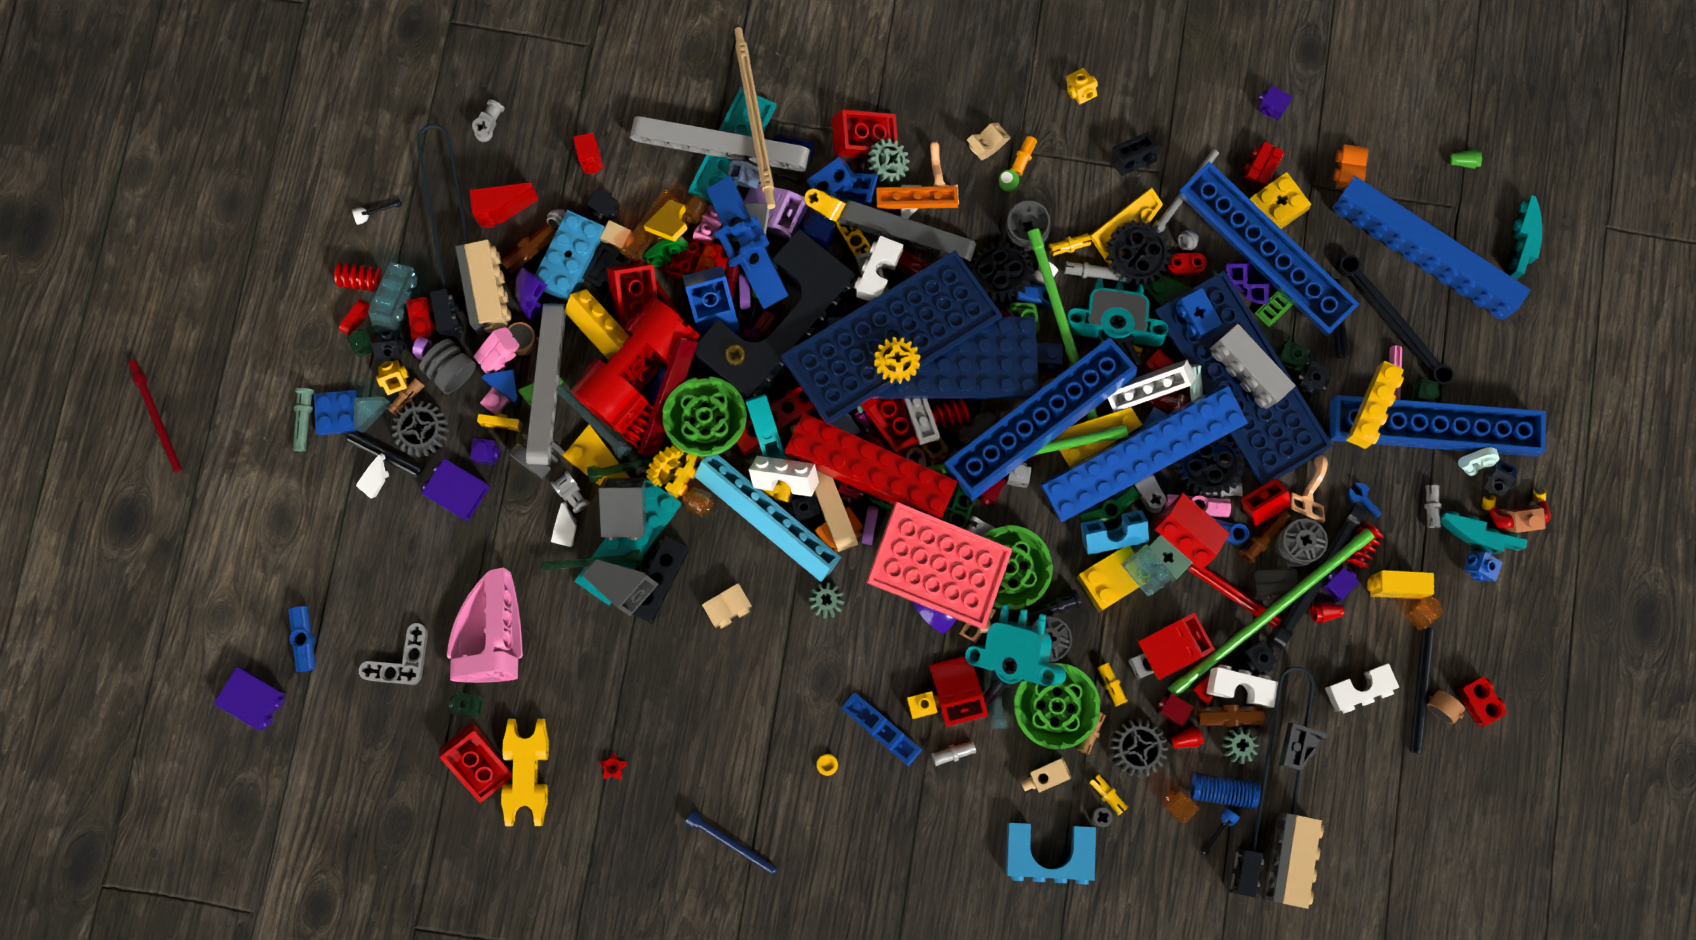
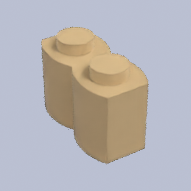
M739 583L702 604L714 627L720 626L721 629L731 624L730 619L738 615L741 618L750 612L749 608L752 607Z

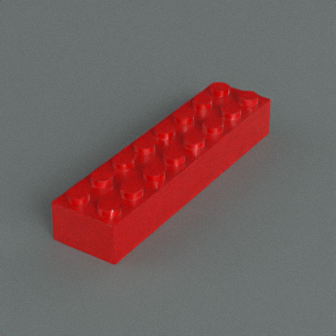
M805 413L802 414L785 449V457L789 459L814 463L816 471L894 505L895 502H899L940 520L958 482L830 424L827 426L825 422Z

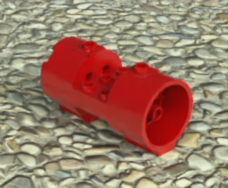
M651 298L641 311L627 322L624 329L630 337L625 340L622 348L611 356L609 362L605 364L601 360L596 359L587 367L583 376L570 390L572 395L590 412L621 435L649 404L641 393L656 377L659 367H668L677 338L694 339L697 342L701 339L698 332L689 324L686 325L674 310L657 298Z

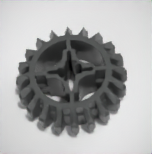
M420 401L419 406L412 402V408L404 405L406 411L404 413L398 411L401 417L394 418V421L398 424L392 426V429L397 431L392 434V437L397 439L395 444L401 446L400 449L403 452L407 451L410 456L415 453L417 457H420L422 451L425 456H429V450L436 453V445L440 448L443 447L440 440H447L443 433L449 432V429L444 427L448 424V421L444 420L445 414L443 412L439 413L440 409L437 406L433 408L432 403L425 405L423 401ZM420 414L430 415L435 421L424 422ZM413 418L412 424L406 427L408 422ZM421 424L424 427V429H422L423 431L419 433L417 429H419L418 427ZM435 431L433 436L428 440V435L431 432ZM406 437H417L420 444L409 443Z
M1141 719L1136 720V726L1132 720H1129V728L1123 723L1120 725L1123 732L1118 729L1114 731L1119 737H1111V741L1116 742V745L1110 746L1111 750L1116 749V753L1111 754V758L1118 757L1119 760L1114 764L1118 766L1122 763V772L1129 768V776H1132L1134 771H1136L1137 777L1142 776V771L1146 777L1150 776L1149 769L1156 773L1157 768L1155 764L1162 767L1164 764L1159 759H1167L1166 755L1161 754L1162 751H1168V747H1162L1161 744L1167 742V739H1160L1159 736L1163 734V731L1155 733L1157 725L1154 724L1149 728L1150 721L1148 720L1144 722L1143 726ZM1137 730L1147 733L1153 741H1143L1140 735H1138ZM1131 733V745L1122 750L1125 737ZM1137 742H1139V745H1148V747H1144L1141 750V754H1138L1139 751L1130 752L1129 750L1134 749L1137 746ZM1155 747L1154 757L1147 764V751ZM1130 754L1136 756L1141 766L1131 764L1125 756Z

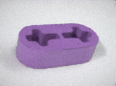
M739 272L740 309L751 310L750 282L745 272Z
M419 336L413 345V354L418 360H422L434 345L429 339Z
M868 505L861 544L872 545L879 507Z

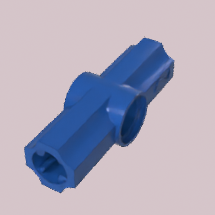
M308 606L293 607L288 609L291 627L290 643L293 645L296 672L312 671L316 669L313 647L315 637L311 632ZM305 634L306 640L300 645L299 637Z

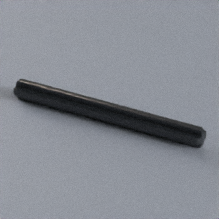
M1433 628L1422 629L1409 749L1411 753L1422 754L1435 638V630Z

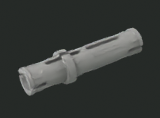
M1065 262L1064 274L1078 275L1085 279L1093 277L1122 282L1126 280L1125 277L1119 280V273L1113 275L1115 268L1089 265L1088 262L1083 264Z

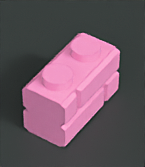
M506 327L494 330L474 354V358L481 364V368L486 374L502 372L506 368L505 363L516 356L515 351L519 348V343L512 337V333Z

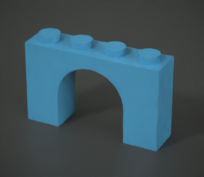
M1007 823L1006 876H1011V880L1024 881V877H1032L1033 882H1045L1046 878H1054V883H1067V879L1076 880V884L1087 885L1089 880L1095 881L1096 827L1072 826L1069 858L1063 865L1048 869L1040 866L1032 857L1030 850L1031 824Z

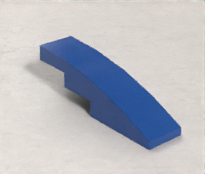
M855 692L841 707L845 713L908 767L922 751L920 747Z

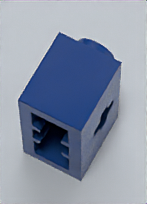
M1203 288L1187 295L1176 303L1178 314L1182 318L1184 317L1188 324L1187 329L1192 336L1194 335L1196 339L1216 330L1222 325ZM1194 313H1200L1201 316L1196 317Z

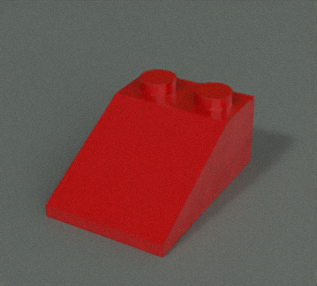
M842 109L832 117L835 156H870L868 152L872 150L871 146L882 139L885 141L888 138L891 139V143L896 140L898 141L896 114Z
M531 182L470 190L472 214L479 225L484 228H492L497 224L503 223L539 200Z
M644 261L607 267L612 300L618 323L623 329L627 322L639 313L651 298L658 299L654 264Z
M870 399L860 405L877 435L889 451L901 456L919 444L904 399Z
M474 722L439 748V758L479 803L483 802L501 788L503 784H506L513 778L512 771Z

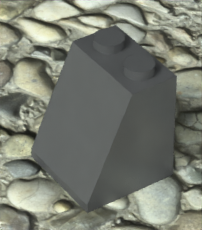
M646 477L604 478L599 487L601 537H607V540H618L619 537L638 540L644 537L646 532Z
M597 559L586 567L585 573L582 575L618 609L629 616L636 611L659 585L643 572Z

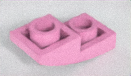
M709 205L702 215V220L694 231L693 239L710 243L715 241L714 233L722 228V224L714 206Z

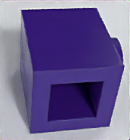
M1271 86L1268 92L1264 90L1258 101L1261 104L1258 110L1265 116L1273 117L1279 121L1293 97Z
M473 438L470 459L479 464L496 465V461L500 456L499 445L494 440Z
M1334 569L1327 576L1329 580L1321 588L1336 602H1339L1360 582L1356 579L1355 573L1350 569Z

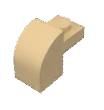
M990 123L980 134L971 135L967 141L970 149L981 160H984L998 151L1010 139V136L999 123Z

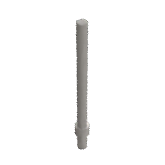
M1212 149V151L1209 153V155L1206 157V159L1203 161L1200 167L1196 170V172L1193 174L1190 180L1209 161L1213 163V161L1219 155V152L1216 149ZM1179 194L1162 217L1151 226L1152 229L1158 226L1157 233L1164 231L1166 223L1184 201ZM1145 239L1144 243L1147 244L1149 240Z

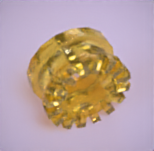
M732 345L727 349L726 358L728 363L734 366L743 363L745 353L741 346ZM739 351L740 358L732 360L730 353Z

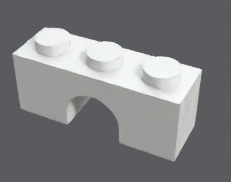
M882 236L879 237L878 242H873L870 250L872 256L870 260L866 259L862 271L865 272L862 278L858 277L854 287L857 289L856 297L870 302L885 293L888 280L880 277L876 272L883 267L895 270L902 254L903 244Z
M756 456L749 468L753 488L773 491L778 480H782L790 486L792 494L812 496L819 483L814 463Z
M1385 664L1364 672L1367 686L1362 692L1353 687L1350 679L1326 687L1325 690L1334 711L1342 710L1344 714L1355 710L1354 705L1362 703V706L1375 702L1374 697L1379 695L1382 698L1393 695V690L1399 688V685L1390 665Z
M1226 665L1211 668L1207 694L1223 698H1233L1235 689L1240 684L1247 690V704L1263 706V708L1274 707L1279 682L1272 681V677L1266 675H1259V677L1251 676L1252 672L1246 670H1239V672L1231 671L1232 667Z

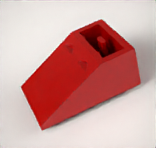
M683 237L689 242V249L679 254H672L671 262L663 264L660 269L665 274L683 280L685 275L723 265L726 275L729 258L722 245Z
M1195 612L1138 642L1158 680L1215 650Z
M965 656L929 665L945 728L988 716L974 666L967 662Z

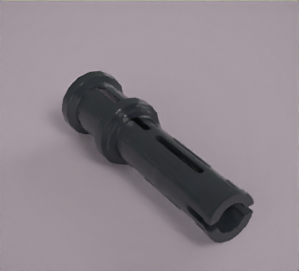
M1076 589L1072 590V593L1063 596L1057 595L1052 601L1027 609V623L1039 619V614H1045L1046 616L1057 612L1063 614L1065 610L1082 607Z

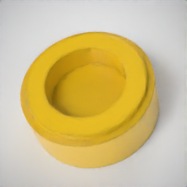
M824 754L819 757L817 769L821 774L829 776L836 772L838 762L833 755Z

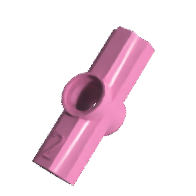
M1166 495L1165 510L1179 495ZM1201 495L1188 496L1193 501H1199L1202 504V509L1210 516L1229 518L1231 512L1230 499L1208 498Z

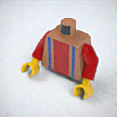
M1542 488L1541 494L1536 493L1535 489L1533 490V502L1536 504L1503 509L1495 507L1496 497L1494 495H1490L1489 500L1483 496L1481 507L1489 511L1488 513L1498 527V530L1515 533L1545 529V524L1551 519V512L1546 502V490Z

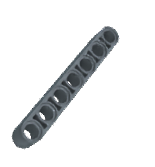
M843 201L846 205L837 220L843 225L882 236L941 257L956 250L965 264L971 263L976 243L970 239L854 201Z

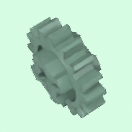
M890 138L885 141L882 139L872 145V150L868 152L871 158L867 159V162L872 164L869 170H874V174L880 176L879 181L885 180L886 184L899 181L906 176L904 172L909 170L905 166L910 163V160L905 159L908 152L903 153L904 146L898 147L897 140L891 143Z

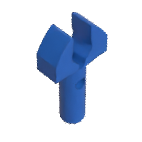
M1354 484L1360 491V495H1356L1351 488L1348 489V499L1352 504L1361 502L1375 518L1381 515V511L1367 497V492L1370 488L1366 484Z

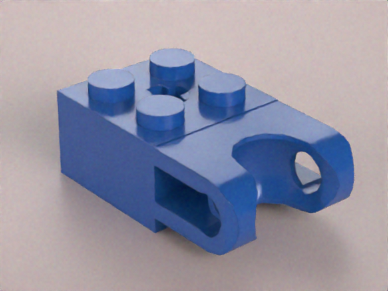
M723 265L683 276L700 337L702 338L717 320H720L735 334L740 333Z

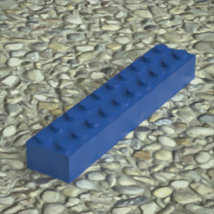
M1210 161L1179 191V196L1326 337L1358 307L1359 303Z
M1356 176L1346 186L1331 208L1338 216L1347 218L1355 227L1367 231L1373 239L1382 241L1390 250L1399 252L1407 261L1416 263L1424 272L1433 274L1442 284L1451 286L1459 295L1468 297L1476 306L1485 308L1497 319L1504 320L1518 310L1531 290Z
M1109 337L945 462L947 473L952 479L958 481L957 485L971 501H974L1135 378L1137 367Z
M1222 385L1039 484L1057 519L1064 522L1242 427L1248 422L1230 387Z
M1336 395L1330 400V441L1348 442L1346 441L1364 397ZM1395 400L1393 405L1387 408L1386 414H1388L1384 425L1379 427L1378 432L1380 436L1376 442L1377 445L1476 452L1491 447L1497 449L1498 454L1537 457L1545 452L1546 411Z

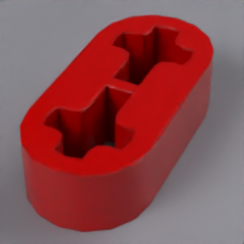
M362 299L358 300L341 322L339 331L347 336L353 335L370 312L371 305Z

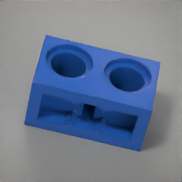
M840 157L807 179L811 189L822 191V186L827 183L828 188L825 193L836 198L837 194L841 191L849 190L853 187V183L857 181L847 162ZM844 171V178L839 181L838 175Z

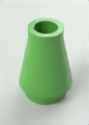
M1472 149L1451 153V165L1472 169L1481 167L1482 151Z

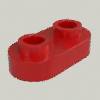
M1175 253L1167 259L1170 265L1166 269L1172 275H1199L1206 269L1207 259L1200 253ZM1198 260L1200 265H1195L1194 261ZM1173 261H1179L1180 265L1176 266Z

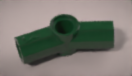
M1129 486L1116 493L1105 503L1092 506L1078 514L1080 523L1101 519L1102 522L1113 521L1136 502L1140 495L1133 486ZM1113 506L1116 514L1108 515L1105 507Z

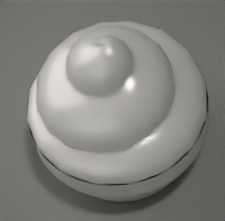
M556 209L548 213L547 223L553 229L558 230L566 214L565 210Z
M1185 230L1178 236V244L1181 249L1189 251L1196 248L1199 236L1195 232Z

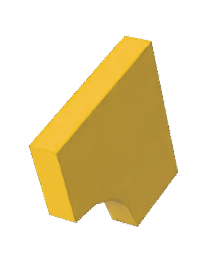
M669 200L643 226L646 231L675 242L688 229L686 223L681 221L686 208L683 204Z

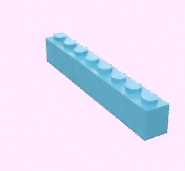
M719 455L708 456L701 461L694 477L820 582L832 572L841 556L764 492L753 488L752 482Z

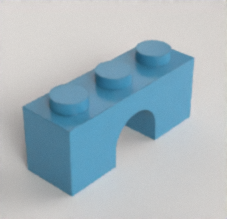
M1138 510L1121 514L1122 522L1119 527L1113 530H1107L1101 519L1082 522V542L1087 554H1098L1108 550L1149 542L1148 521L1143 511Z

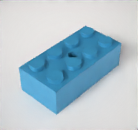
M567 210L535 274L536 277L548 284L543 292L567 303L570 294L579 292L584 282L582 277L602 245L600 237L605 229L603 225Z

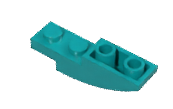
M1533 195L1526 201H1522L1519 207L1520 217L1513 226L1515 231L1513 238L1519 241L1515 247L1516 257L1512 259L1509 269L1511 270L1510 276L1516 280L1525 273L1527 264H1531L1538 259L1541 248L1542 218L1537 198Z
M766 394L745 400L763 457L786 460Z
M1447 511V513L1440 515V523L1462 541L1478 549L1498 554L1504 552V548L1520 551L1527 546V540L1520 538L1518 534L1508 533L1504 535L1500 534V531L1496 529L1486 530L1487 522L1480 521L1479 517L1467 516L1466 518L1459 516L1460 513Z

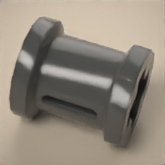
M1096 808L1091 813V821L1095 826L1107 827L1113 820V815L1107 808ZM1098 813L1106 814L1104 817L1105 822L1097 821L1099 818Z

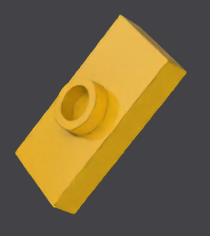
M496 413L495 416L478 414L477 421L483 427L522 431L523 423L518 419H511L507 415Z

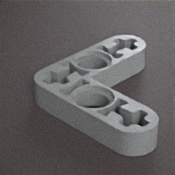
M413 623L408 627L402 664L366 661L359 667L360 677L376 682L407 685L419 683L423 673L428 637L427 628L419 623ZM417 627L422 631V635L417 637V642L421 643V646L410 644L411 641L415 642L416 636L412 635V632L416 631ZM413 648H417L420 651V655L416 660H411L409 657V652ZM371 665L372 669L380 670V678H378L379 674L370 673L368 677L365 669H368ZM389 667H393L396 670V674L392 679H388L385 676V671ZM411 669L416 673V677H413L411 681L409 677L401 676V672L410 673Z

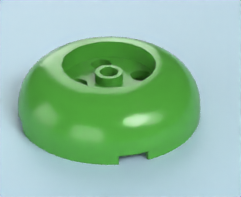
M709 377L708 379L693 378L685 381L670 393L663 407V426L670 441L681 451L700 457L718 455L731 448L741 437L747 420L745 402L739 391L730 383L715 377ZM718 417H724L723 419H720L719 422L716 421ZM692 418L695 420V423L691 425L687 420ZM704 431H709V432H710L709 435H706V436L702 435V433H703Z
M1013 525L994 528L982 535L986 539L1013 549L1007 566L1013 568V572L1008 573L1005 570L993 606L1002 609V605L1007 604L1009 605V610H1016L1036 602L1047 590L1053 573L1051 556L1043 540L1032 531ZM1020 562H1026L1028 568L1021 570L1019 567ZM1009 580H1016L1017 586L1011 588L1008 585Z
M1053 663L1065 669V681L1062 684L1043 686L1029 681L1021 682L1015 695L1014 711L1021 730L1034 743L1049 749H1067L1083 742L1095 729L1099 720L1100 698L1094 683L1084 672L1068 664ZM1055 687H1059L1061 689L1062 693L1060 696H1055L1053 694V689ZM1038 701L1045 703L1043 710L1036 707ZM1057 703L1059 705V710L1054 711L1052 709V704ZM1068 704L1075 706L1073 713H1069L1066 710ZM1056 717L1059 720L1058 726H1052L1050 719Z

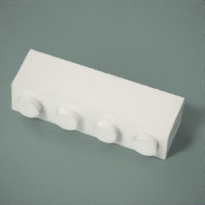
M1184 360L1133 378L1108 397L1113 412H1117L1191 386L1195 376L1188 360Z

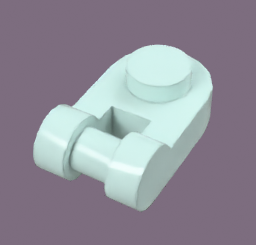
M1491 447L1478 450L1461 457L1458 465L1469 476H1474L1478 473V470L1494 466L1499 461L1498 451Z

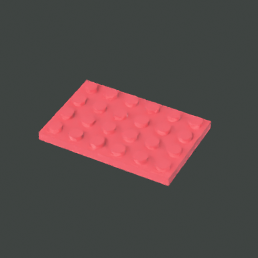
M895 502L866 583L980 629H985L1013 549Z

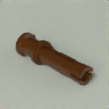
M1286 510L1281 511L1261 533L1250 538L1248 545L1238 551L1239 555L1249 564H1253L1255 562L1254 559L1261 551L1264 552L1267 549V544L1293 519L1291 514Z

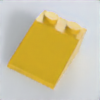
M1130 546L1121 548L1076 577L1099 613L1152 580Z

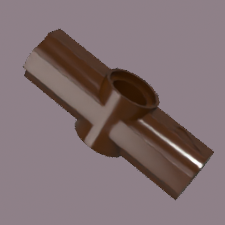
M547 223L533 236H527L518 243L517 249L504 258L501 264L514 276L519 272L521 266L534 263L541 258L544 253L543 251L550 246L556 232Z
M1221 705L1220 707L1197 708L1198 726L1241 727V725H1264L1265 713L1263 706L1240 707V705Z

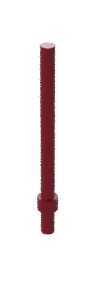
M132 360L128 364L133 373L132 379L134 384L138 386L173 472H181L182 468L146 383L148 381L146 376L141 372L137 360Z

